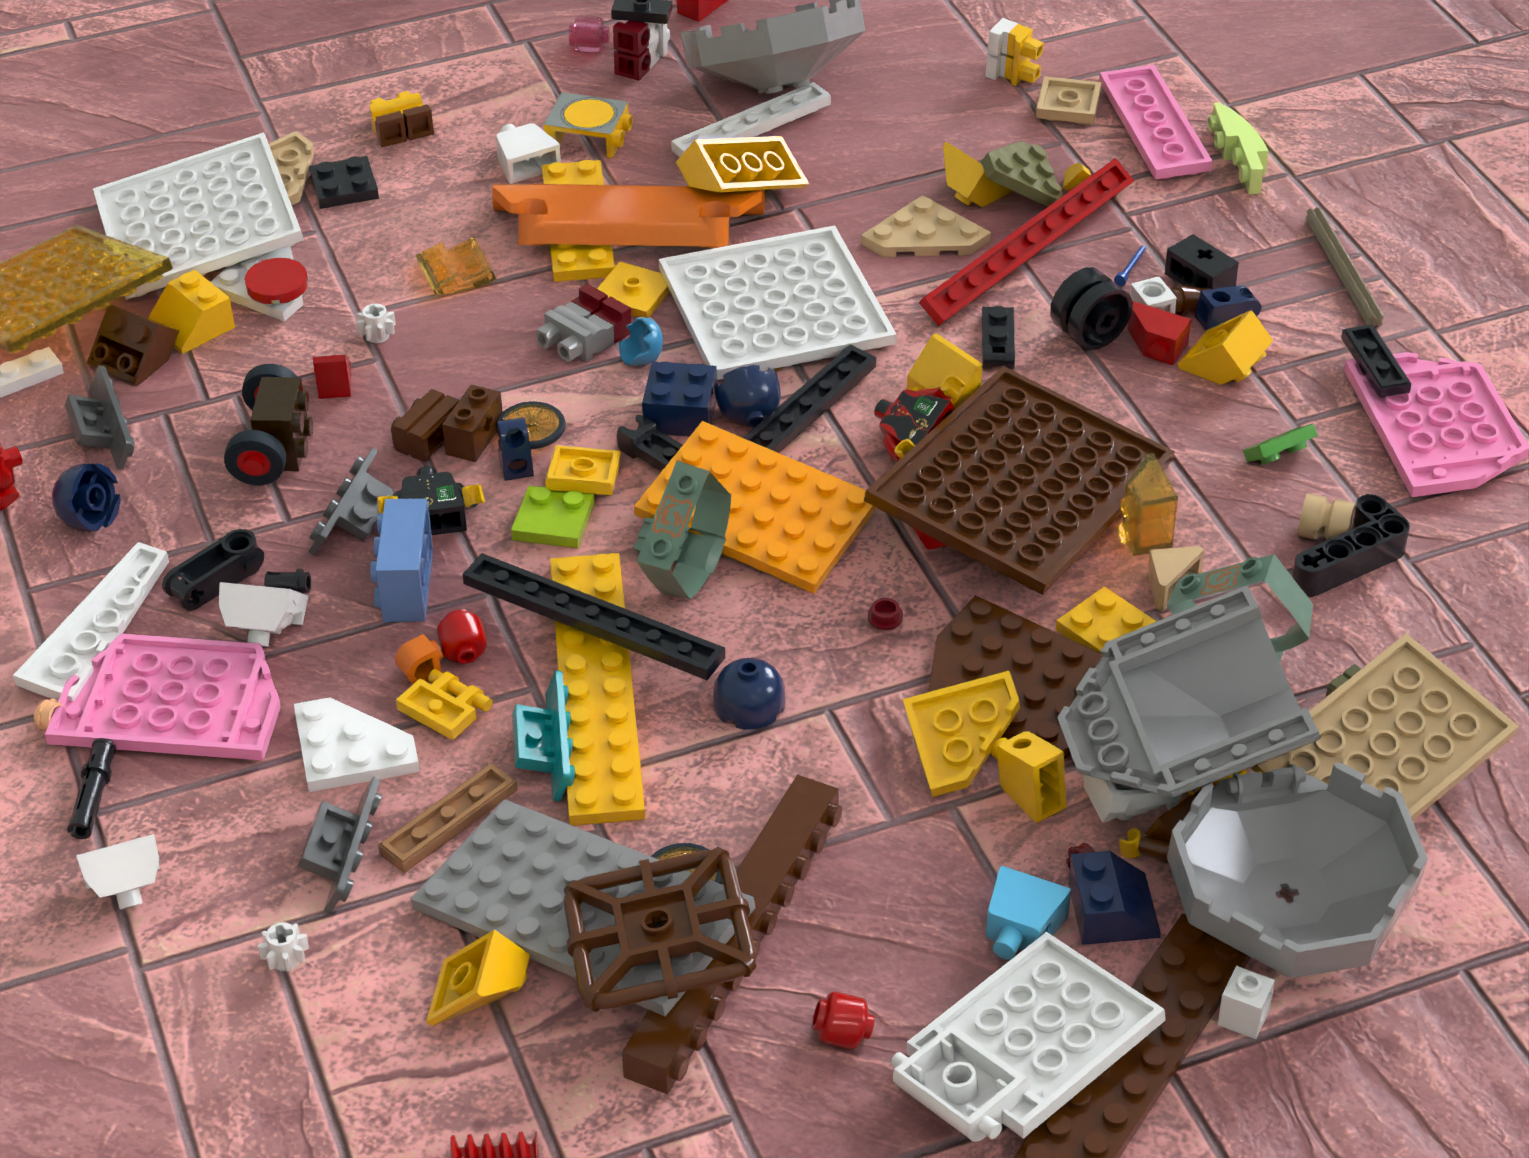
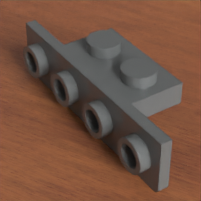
M98 365L89 389L92 398L68 395L65 408L78 445H84L89 448H110L117 469H124L127 458L131 457L134 452V438L130 436L127 428V419L123 417L120 400L115 395L113 380L109 378L106 367Z
M372 447L366 458L358 456L349 470V473L354 475L352 480L346 477L336 492L341 497L340 500L337 501L333 498L322 515L328 520L326 523L319 521L309 538L314 543L308 552L312 555L316 554L334 524L363 542L375 525L378 515L377 498L391 496L394 492L393 489L366 473L378 452L375 448Z
M374 776L361 796L356 814L327 802H321L298 864L300 868L333 881L324 911L330 914L338 901L345 902L351 892L354 880L349 879L350 872L355 873L363 856V851L359 850L358 847L360 843L364 844L369 836L373 823L367 820L369 814L372 816L375 814L382 797L381 794L377 793L381 779Z

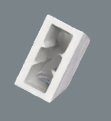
M530 123L520 127L507 124L496 135L498 160L510 184L542 175V165L561 162L560 144L536 124Z

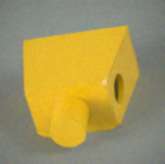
M1029 731L1022 732L1010 739L1000 738L995 741L991 748V755L998 760L1000 785L1034 822L1038 823L1067 808L1064 752Z

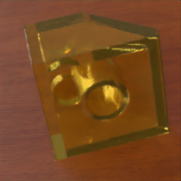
M1154 453L1146 455L1126 482L1125 497L1121 499L1123 522L1118 526L1119 537L1123 544H1127L1133 556L1148 554L1153 549H1167L1173 546L1178 496Z

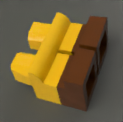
M409 91L398 93L395 99L385 101L382 98H377L370 101L372 130L381 147L406 142V136L410 141L434 134L432 110L427 104L423 105L419 93L411 94Z

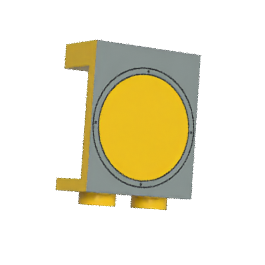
M562 92L544 123V131L559 144H561L566 133L606 138L607 158L613 159L618 147L621 148L623 146L626 132L632 128L633 116L629 114L627 101Z

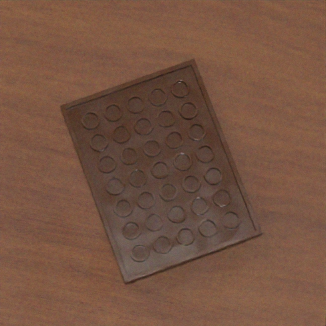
M1003 366L866 490L864 501L1043 595L1172 462L1175 451Z

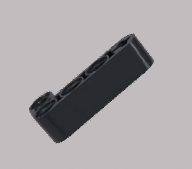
M1374 494L1362 495L1356 501L1352 530L1297 554L1292 577L1307 597H1314L1403 557L1410 524L1403 515L1382 497Z

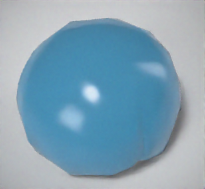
M637 317L632 324L626 326L630 331V336L619 342L620 357L625 365L647 366L652 361L655 362L660 356L663 346V335L661 328L652 318Z

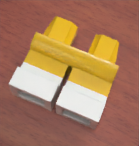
M1002 18L989 31L987 52L989 54L987 55L985 77L994 80L999 76L1011 79V84L1014 86L1021 80L1034 83L1040 77L1041 66L1030 62V58L1038 60L1043 52L1044 42L1032 38L1033 29Z

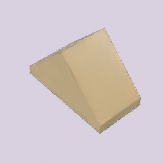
M1200 546L1150 550L1147 577L1157 610L1163 612L1167 608L1169 599L1179 579L1191 573H1202L1205 549Z

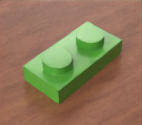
M1312 423L1294 428L1243 449V453L1247 462L1260 459L1263 465L1281 458L1280 451L1287 449L1288 453H1292L1308 447L1306 441L1318 435Z

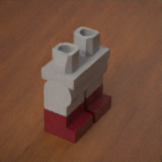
M585 284L579 288V296L565 306L560 305L554 310L544 313L545 325L536 330L537 344L544 349L549 348L553 344L557 345L560 358L567 362L576 357L584 362H588L593 359V354L602 352L630 335V331L626 326L631 324V307L611 296L608 298V295L589 284Z

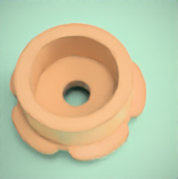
M55 699L43 700L34 712V721L38 729L42 730L44 734L55 708L63 704Z

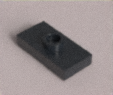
M615 0L611 9V19L668 24L672 12V1Z

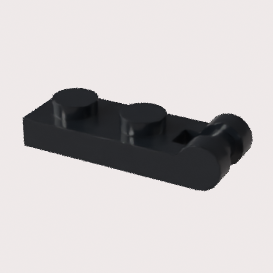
M982 307V368L992 369V365L1005 366L1008 369L1015 368L1014 307Z

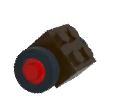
M278 364L258 365L247 373L242 386L243 400L253 411L250 419L252 430L235 434L229 440L224 453V463L228 472L237 480L250 485L270 484L276 481L283 471H299L302 458H307L308 455L307 436H312L313 419L312 417H307L309 394L308 391H303L301 378H298L290 369Z

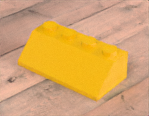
M782 136L696 139L676 161L689 187L714 192L803 188L809 184Z

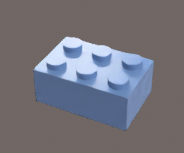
M427 498L385 499L384 512L377 515V530L380 537L374 538V556L377 558V561H371L370 567L371 581L377 582L378 585L374 590L375 607L381 608L383 622L425 621L434 550Z

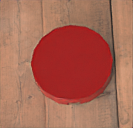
M271 258L256 263L247 271L244 278L247 294L253 300L264 304H272L271 300H280V304L288 303L300 297L308 286L306 268L300 262L290 258Z

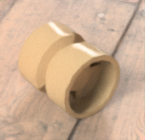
M1307 493L1301 512L1297 536L1318 540L1321 536H1324L1327 541L1351 530L1355 503L1339 499L1328 503L1325 496Z

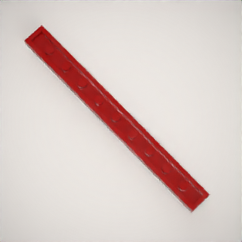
M1116 158L924 296L919 301V304L939 327L1121 193L1135 180Z

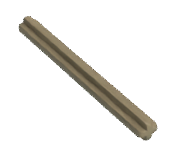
M1319 207L1308 209V215L1306 216L1308 224L1366 324L1380 327L1383 324L1384 315L1322 209Z

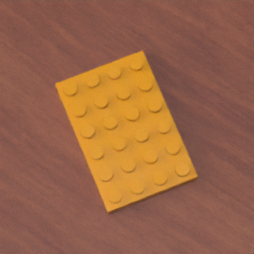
M702 421L634 505V515L645 519V517L654 519L676 461L707 470L731 494L730 513L725 533L726 541L723 544L722 554L815 594L877 508L864 501L865 489ZM695 508L693 510L687 527L691 528ZM690 529L688 530V532L703 536L700 532H696Z

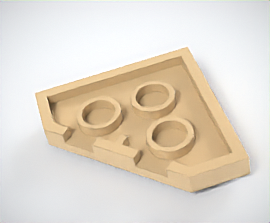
M297 131L269 143L291 205L301 200L309 173V166H311L315 153L313 143Z
M923 195L861 235V245L882 257H896V252H914L915 257L939 256L940 251H958V256L972 255L991 240L990 231Z

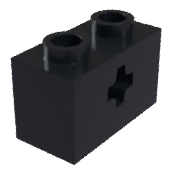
M1192 234L1167 249L1165 274L1184 286L1211 289L1235 287L1239 262Z

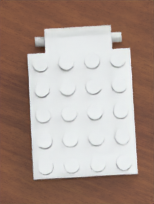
M1045 932L907 1041V1054L910 1057L908 1058L903 1053L898 1052L891 1059V1066L895 1068L893 1082L971 1141L977 1142L987 1136L990 1139H995L1002 1130V1123L1024 1139L1166 1021L1165 1009Z

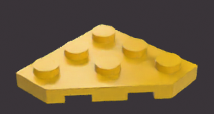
M1010 671L902 699L931 796L935 797L968 788L990 755L992 745L1002 737L1019 711L1020 702Z

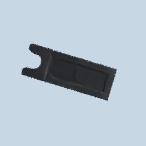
M636 415V422H638L637 430H630L624 426H620L617 430L619 450L633 459L636 457L642 459L662 472L683 445L656 429V423L643 415Z

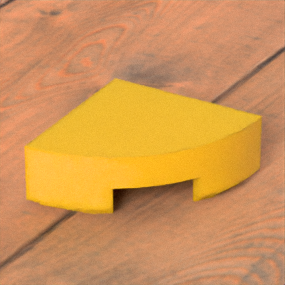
M1081 163L1071 165L1064 172L1063 188L1069 192L1090 177V170Z

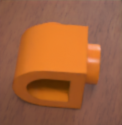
M422 634L400 646L395 655V664L412 684L419 679L429 682L428 676L433 669L442 672L440 660L443 659V654L435 640L429 641Z

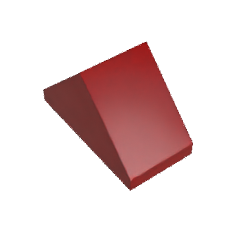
M346 355L313 357L318 398L351 397V361Z

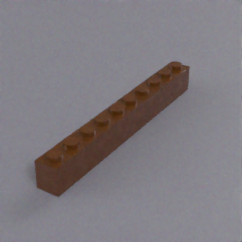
M797 775L736 871L741 892L754 897L756 908L749 915L748 921L756 950V958L765 934L770 935L775 928L777 914L782 907L786 908L790 904L794 893V886L798 880L805 879L813 855L815 853L819 854L822 851L830 827L835 828L840 821L842 806L839 805V788ZM734 933L726 945L738 949ZM713 959L705 970L727 964ZM742 977L733 981L686 991L666 1016L648 1010L622 1051L624 1078L668 1094L676 1080L681 1081L686 1075L690 1057L695 1050L700 1051L707 1037V1029L713 1020L718 1021L725 1008L727 996L730 991L735 992L739 988Z

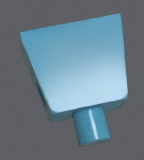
M1001 866L987 913L986 936L990 940L995 941L993 945L994 953L1002 959L1011 960L1015 957L1018 949L1023 951L1045 932L1053 936L1069 915L1071 888Z

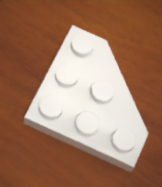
M283 247L268 252L263 256L238 262L233 266L227 267L211 281L213 285L230 298V301L284 322L303 306L302 295L288 303L280 304V300H271L272 304H264L253 300L246 290L244 278L247 271L254 264L271 258L293 259L291 247Z
M330 697L294 704L309 792L371 781L373 776L384 779L420 772L413 735Z

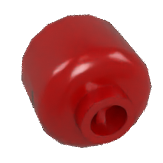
M462 609L451 611L440 621L437 627L442 654L450 661L461 664L472 663L484 653L487 647V638L482 620L472 612Z
M834 991L829 993L825 999L819 998L813 1015L812 1030L817 1031L818 1038L822 1043L846 1049H855L863 1038L870 1039L875 1016L869 1014L868 1004L864 998Z

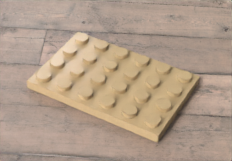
M1406 633L1309 711L1321 739L1253 766L1251 769L1255 773H1266L1295 764L1297 767H1303L1308 775L1329 784L1333 765L1342 763L1366 775L1364 783L1382 792L1387 786L1400 792L1414 821L1517 734L1519 726Z

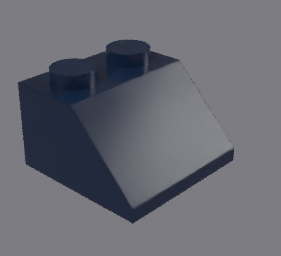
M1111 851L1071 854L1068 886L1071 888V899L1082 945L1160 938L1161 932L1146 874Z

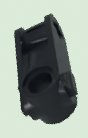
M247 529L233 530L171 569L163 579L162 589L166 594L177 597L184 609L188 611L196 610L219 596L220 582L237 584L259 571L264 561V552L258 547L256 536L253 532Z

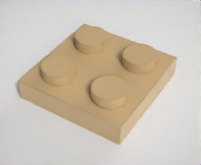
M1044 76L1036 108V118L1048 121H1068L1076 124H1094L1102 82Z

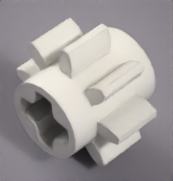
M370 304L364 307L362 313H357L358 321L356 325L358 335L365 334L367 341L382 343L389 338L390 334H395L394 312L387 313L385 306Z
M278 922L267 931L261 932L263 943L257 945L260 959H267L269 970L275 968L288 972L299 963L305 962L304 951L309 949L307 934L299 933L298 924L291 925Z

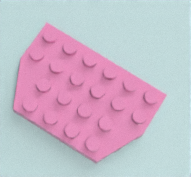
M1409 352L1393 354L1412 383L1410 393L1379 398L1355 359L1345 361L1344 372L1411 497L1477 488L1528 457L1529 445L1481 364L1466 361L1457 362L1441 357L1439 362L1417 359L1418 354Z
M120 634L109 644L106 650L99 652L91 659L94 672L73 702L69 701L68 694L71 687L78 683L79 676L74 674L66 681L58 700L59 703L63 704L55 708L45 732L46 741L49 745L92 748L94 740L106 738L113 742L112 745H116V750L263 761L281 706L260 643Z

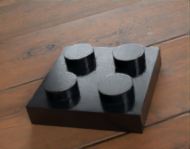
M354 156L346 160L321 162L317 165L309 166L310 177L320 209L379 199L378 188L367 156Z

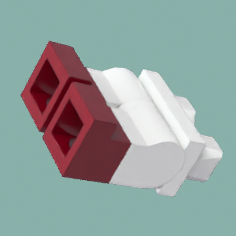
M636 21L617 22L613 26V49H616L614 51V74L640 81L658 62L660 56L664 57L668 53L667 41L670 40V30L667 28V24Z

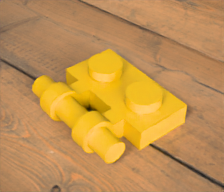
M433 669L428 676V681L432 684L419 679L396 699L397 710L451 740H454L477 719L476 708L487 712L493 704V700L485 696L480 688L474 685L468 687L459 682V678L450 672L442 673L437 669Z

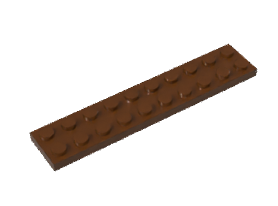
M1182 913L1131 987L1164 1008L1166 1021L1034 1129L1014 1158H1120L1220 1006L1222 994L1235 967L1245 968L1251 957L1189 924L1187 916Z

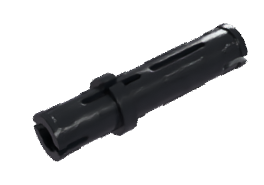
M98 738L93 741L89 760L82 767V783L73 808L72 817L67 827V832H71V836L74 838L87 839L92 835L104 787L110 782L112 776L110 766L116 752V745H112L113 742L109 739Z

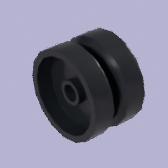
M1085 267L1070 275L1055 292L1051 302L1050 316L1056 326L1069 334L1082 347L1087 350H1098L1109 345L1127 326L1132 314L1133 301L1127 291L1112 282L1103 272L1095 267Z

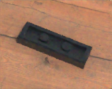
M1373 324L1342 329V341L1379 398L1410 393L1412 383Z

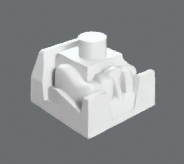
M220 582L219 608L225 626L249 631L247 643H260L262 647H269L270 633L281 634L282 629L291 624L303 625L308 595L285 588Z
M1083 775L1084 789L1102 823L1115 818L1127 821L1132 819L1133 816L1159 809L1162 805H1165L1169 811L1179 804L1182 796L1180 794L1175 797H1169Z
M154 834L76 855L87 889L92 888L100 898L116 895L120 909L142 904L143 901L139 888L155 883L157 870L160 869Z

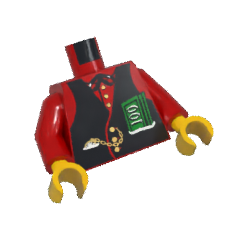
M948 375L938 388L918 391L906 389L900 393L894 403L885 399H881L877 403L874 414L877 418L881 419L879 427L884 434L883 444L891 460L898 462L955 410L950 400L957 401L960 396L957 391L965 386V383L956 375Z

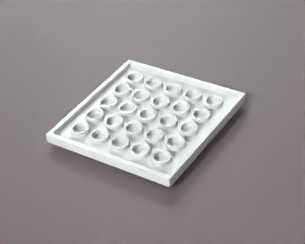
M264 132L93 188L120 285L126 300L133 297H141L148 292L166 287L168 282L194 269L203 276L208 272L223 267H230L238 262L253 257H260L268 252L283 247H290L295 243L304 241Z
M835 225L659 259V270L668 285L669 291L705 365L717 366V380L724 379L723 375L727 372L744 366L759 365L760 371L768 370V367L775 369L835 357L850 344L863 351L896 344L897 334Z

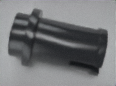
M297 569L296 572L267 571V574H265V587L291 589L302 594L309 593L311 590V575L309 572H304L303 569Z

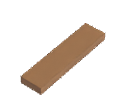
M490 763L379 843V854L403 873H406L500 804L504 799L518 790L517 781L496 765Z

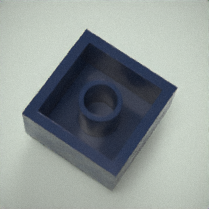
M652 361L642 401L643 416L656 423V429L666 435L690 437L702 421L712 425L716 406L714 385L717 382V366Z

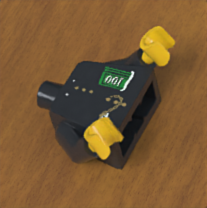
M430 466L418 469L416 476L405 477L402 480L401 490L396 491L393 496L377 498L378 513L384 512L385 499L427 498L432 535L467 531L465 510H470L479 503H485L481 484L465 487L461 483H455L451 473H436V470Z

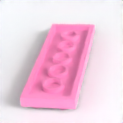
M1155 65L1100 72L1099 82H1102L1101 87L1155 180L1212 171L1213 161Z

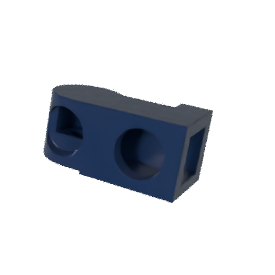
M1246 286L1202 290L1195 318L1205 330H1208L1250 310L1257 317L1261 311V304Z
M525 418L497 421L499 436L498 456L504 481L534 476ZM525 461V465L520 469L508 467L510 462Z

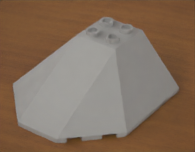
M1248 585L1106 642L1101 649L1102 658L1095 668L1088 669L1075 689L1077 696L1070 707L1064 706L1057 717L1079 774L1169 797L1178 796L1321 739L1307 707L1300 709L1262 621L1259 607Z

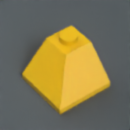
M947 141L944 143L943 153L946 181L949 187L957 191L954 195L955 198L968 206L973 201L977 205L984 207L1013 191L989 180L980 162Z
M494 929L445 958L426 1023L431 1026L437 1025L497 1001L511 992L518 991L527 979L526 969L530 954Z

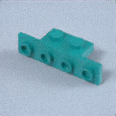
M555 670L545 693L546 709L516 704L512 712L515 768L551 773L553 801L560 802L566 787L573 784L575 767L570 765L569 761L573 741L567 735L571 718L570 712H567L565 709L568 699V686L563 683V672Z

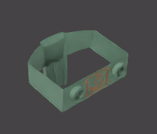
M680 461L675 463L654 519L645 517L643 527L639 531L638 539L633 549L640 553L637 563L661 594L691 599L703 586L708 576L713 574L721 556L723 544L726 541L725 533L730 513L731 494L709 471ZM694 508H695V512H694V516H693V521H692V525H691V528H690V527H687V526H688V523H689V521H690V518H691V515H692V513H693V510H694ZM690 529L696 532H700L703 536L688 532V530ZM672 563H676L675 569L672 574L670 572Z
M1275 554L1261 558L1251 557L1242 563L1200 574H1188L1178 580L1167 604V607L1174 615L1196 606L1192 599L1265 581L1298 622L1290 627L1285 635L1270 638L1279 662H1281L1285 650L1301 645L1309 640L1313 603Z

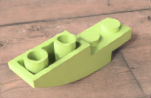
M1220 102L1214 103L1212 115H1208V130L1214 134L1215 149L1220 150L1224 161L1232 160L1233 165L1238 166L1239 180L1245 184L1248 194H1260L1262 176L1266 173L1268 149L1264 141L1242 116Z

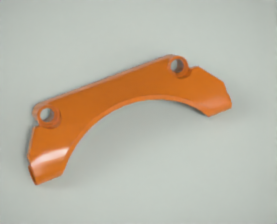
M494 184L492 186L493 210L518 214V245L572 244L719 248L729 246L730 217L764 215L765 190L714 192L689 186Z

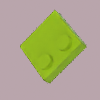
M528 485L511 529L512 540L579 549L595 504L594 494L581 493L579 491H554L546 487Z

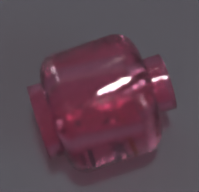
M577 16L574 23L569 25V44L574 45L577 52H600L604 47V43H609L610 27L604 26V21L599 16Z

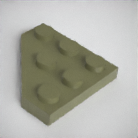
M1019 141L988 152L981 161L989 180L1047 207L1063 196L1062 188L1055 178L1054 169L1050 166L1047 159V152L1037 144L1030 145Z

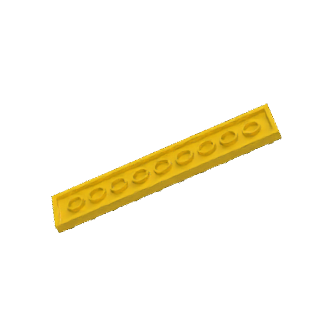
M619 553L550 558L553 581L625 608ZM555 621L558 671L563 672V683L568 686V699L565 709L567 712H570L571 718L567 735L573 741L569 761L570 765L575 767L572 786H567L570 825L645 820L629 649Z

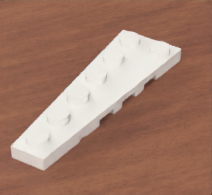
M138 542L14 673L15 685L58 701L66 681L75 674L79 676V681L71 687L68 694L69 701L73 702L94 672L91 659L99 652L106 650L114 639L123 634L169 563L167 552Z

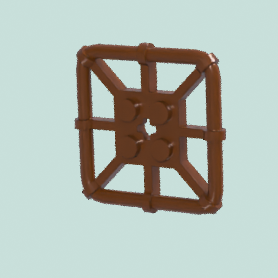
M716 847L713 850L698 851L654 862H649V859L639 861L640 865L588 876L577 881L571 880L564 888V910L569 933L567 950L569 955L573 957L578 989L584 1001V1006L592 1011L597 1012L600 1009L620 1007L663 996H668V1000L677 998L680 992L733 981L743 976L749 977L756 969V950L748 921L750 908L747 900L742 897L736 868L727 850ZM695 869L683 884L655 890L653 878ZM716 872L720 873L727 900L695 907L694 896ZM638 881H643L645 887L644 893L616 898L600 891ZM584 902L614 915L616 925L585 932L580 904ZM728 918L733 924L738 949L701 934L699 925ZM661 921L662 927L653 928V923ZM620 943L621 953L594 982L589 953L592 949ZM700 952L727 965L674 977L670 958ZM660 961L663 980L611 991L632 967Z

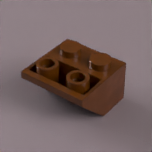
M108 304L86 364L96 368L98 365L105 366L107 373L140 385L169 360L179 330L133 311Z

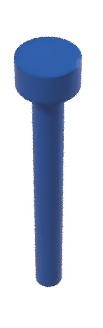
M1140 246L1123 272L1115 276L1114 282L1117 285L1124 286L1128 281L1127 275L1146 250L1145 246Z

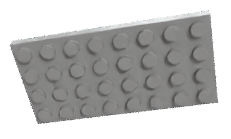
M504 799L410 899L414 910L480 938L495 929L529 953V959L576 978L573 957L569 955L567 950L569 933L564 910L565 886L571 880L577 881L588 876L640 865L639 861L649 859V862L659 860ZM682 871L653 878L655 890L683 884L692 873ZM709 880L693 898L695 907L727 900L723 885ZM638 881L600 891L616 898L644 893L645 887L643 881ZM742 893V897L749 904L751 914L756 908L754 897ZM584 902L580 904L585 932L616 925L614 915ZM728 918L699 925L701 934L724 944L734 935L732 921ZM661 921L653 923V928H660L663 926ZM620 943L591 950L589 958L594 982L621 953ZM700 952L670 958L674 977L705 970L713 958ZM660 961L632 967L611 991L663 980ZM680 992L677 998L669 1000L668 996H663L634 1004L666 1016L685 992Z

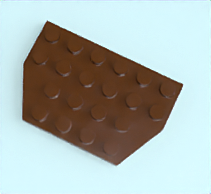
M975 595L937 635L928 692L1010 671L1019 698L1020 709L1001 738L1010 739L1022 732L1029 731L1064 752L1065 759L1071 753L1057 717L1064 706L1070 707L1077 696L1075 689L1088 669L1096 667L1102 658V654Z

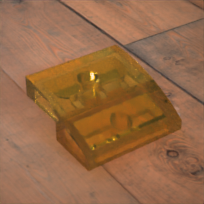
M475 237L448 250L442 241L415 255L434 294L458 293L497 280Z

